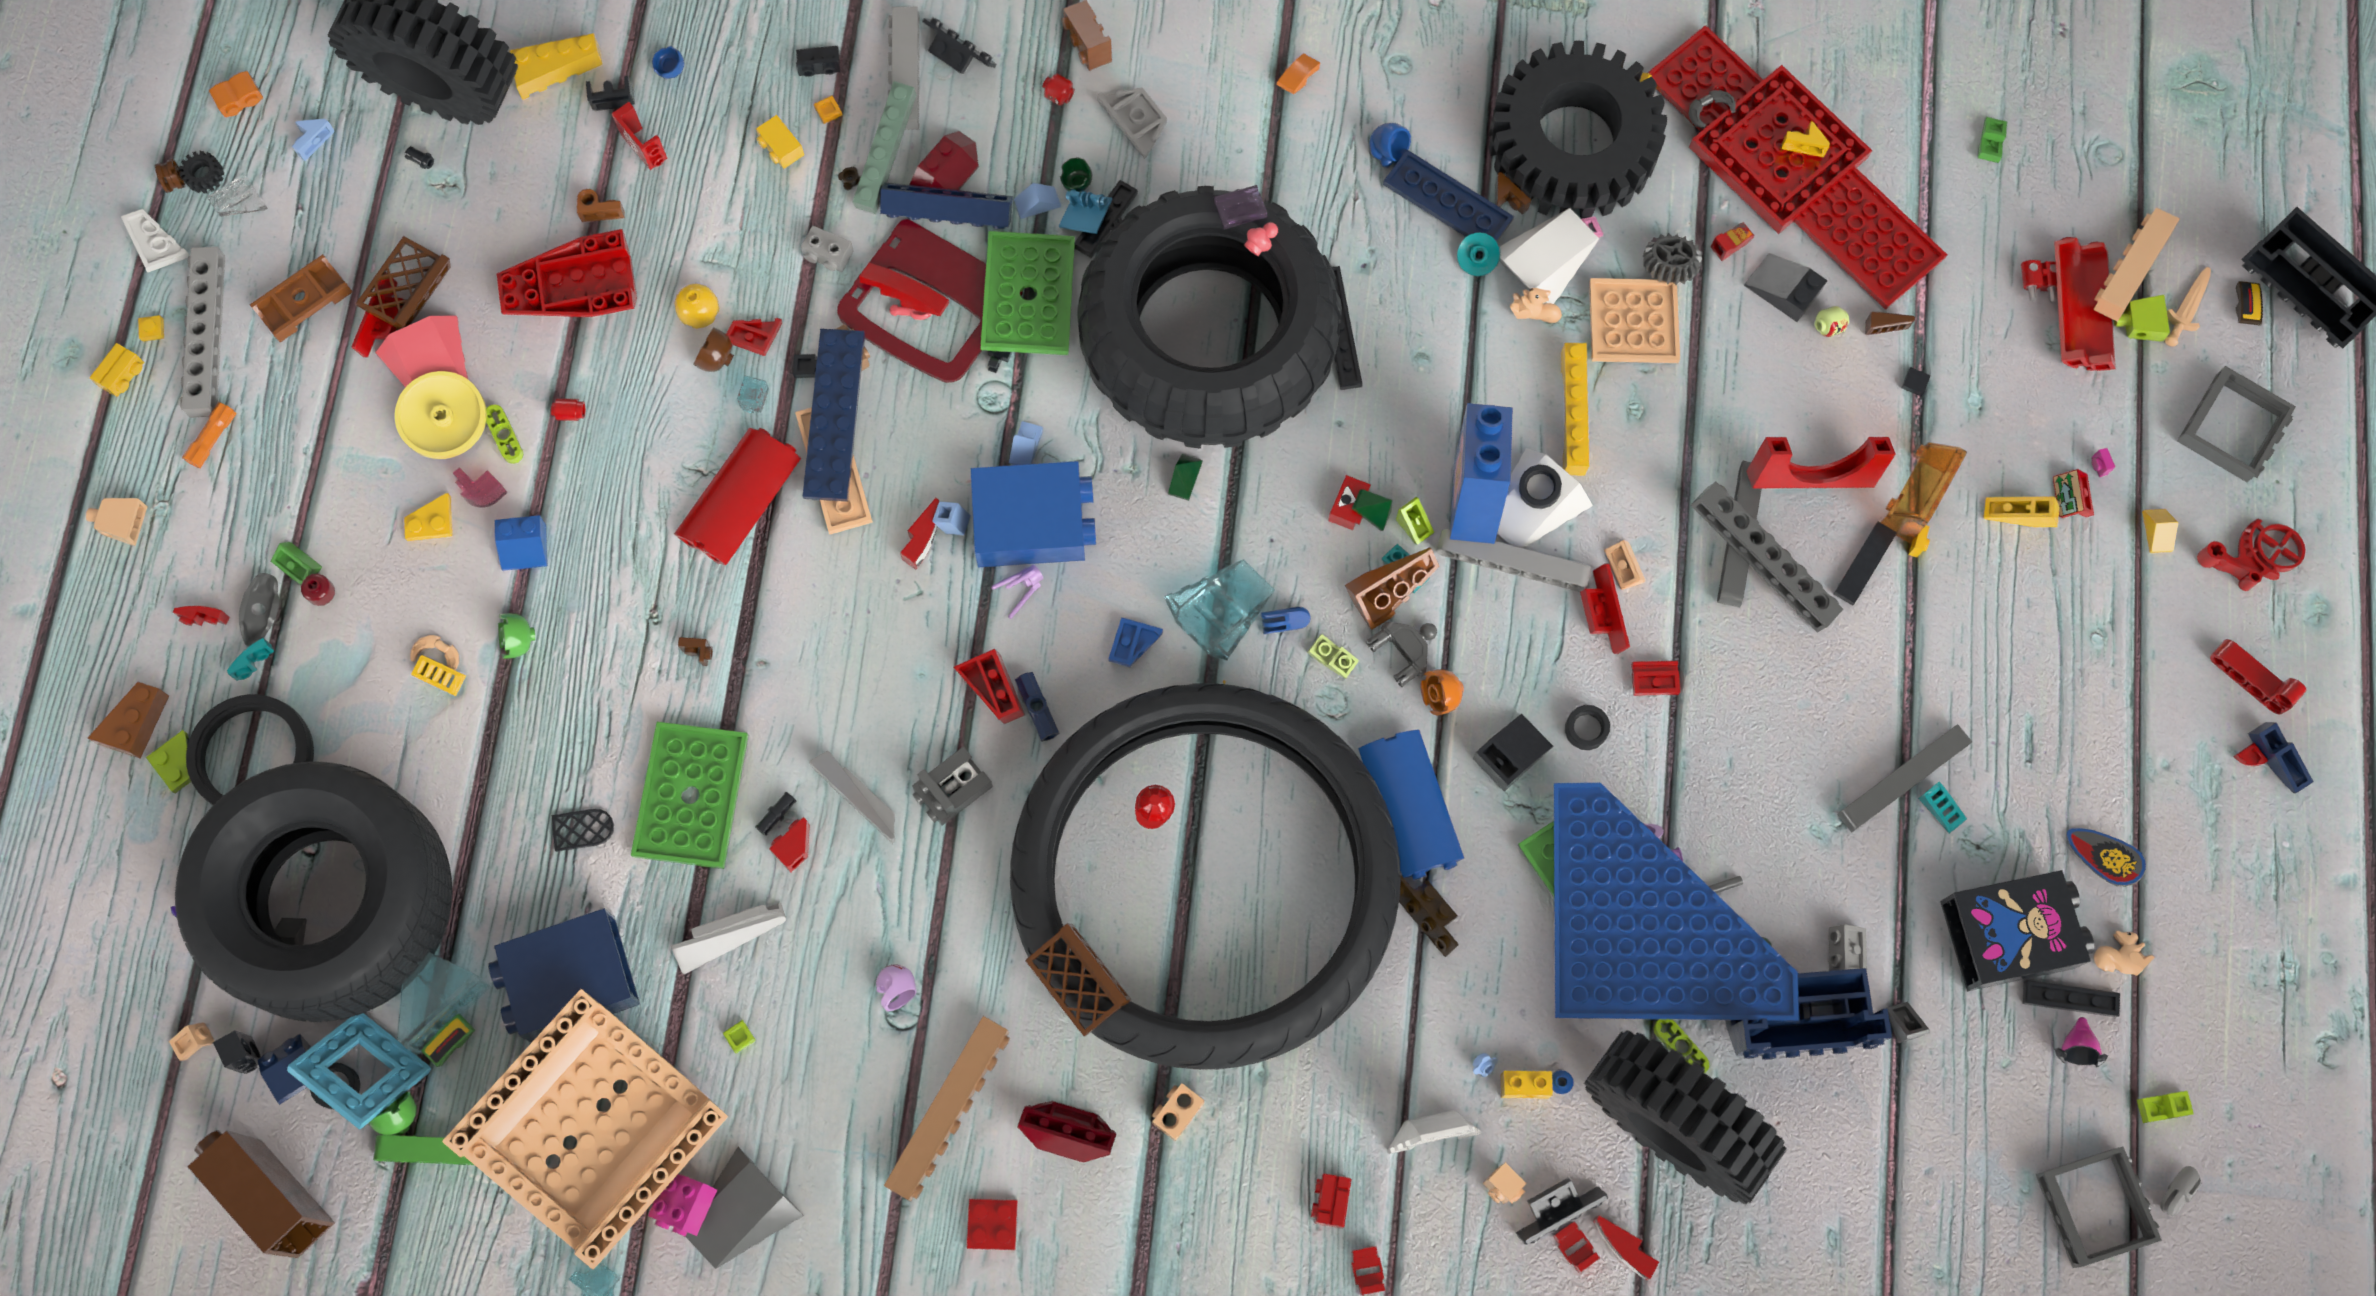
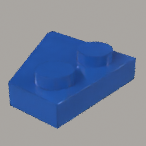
M1121 617L1108 658L1109 662L1131 667L1161 637L1163 629Z

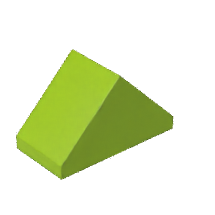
M1418 497L1413 498L1398 509L1396 521L1416 545L1435 533Z

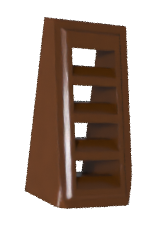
M1872 311L1865 321V335L1909 329L1915 321V316Z

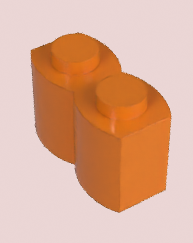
M248 71L240 72L228 81L218 83L209 90L224 117L236 116L245 107L255 106L263 99L258 86Z

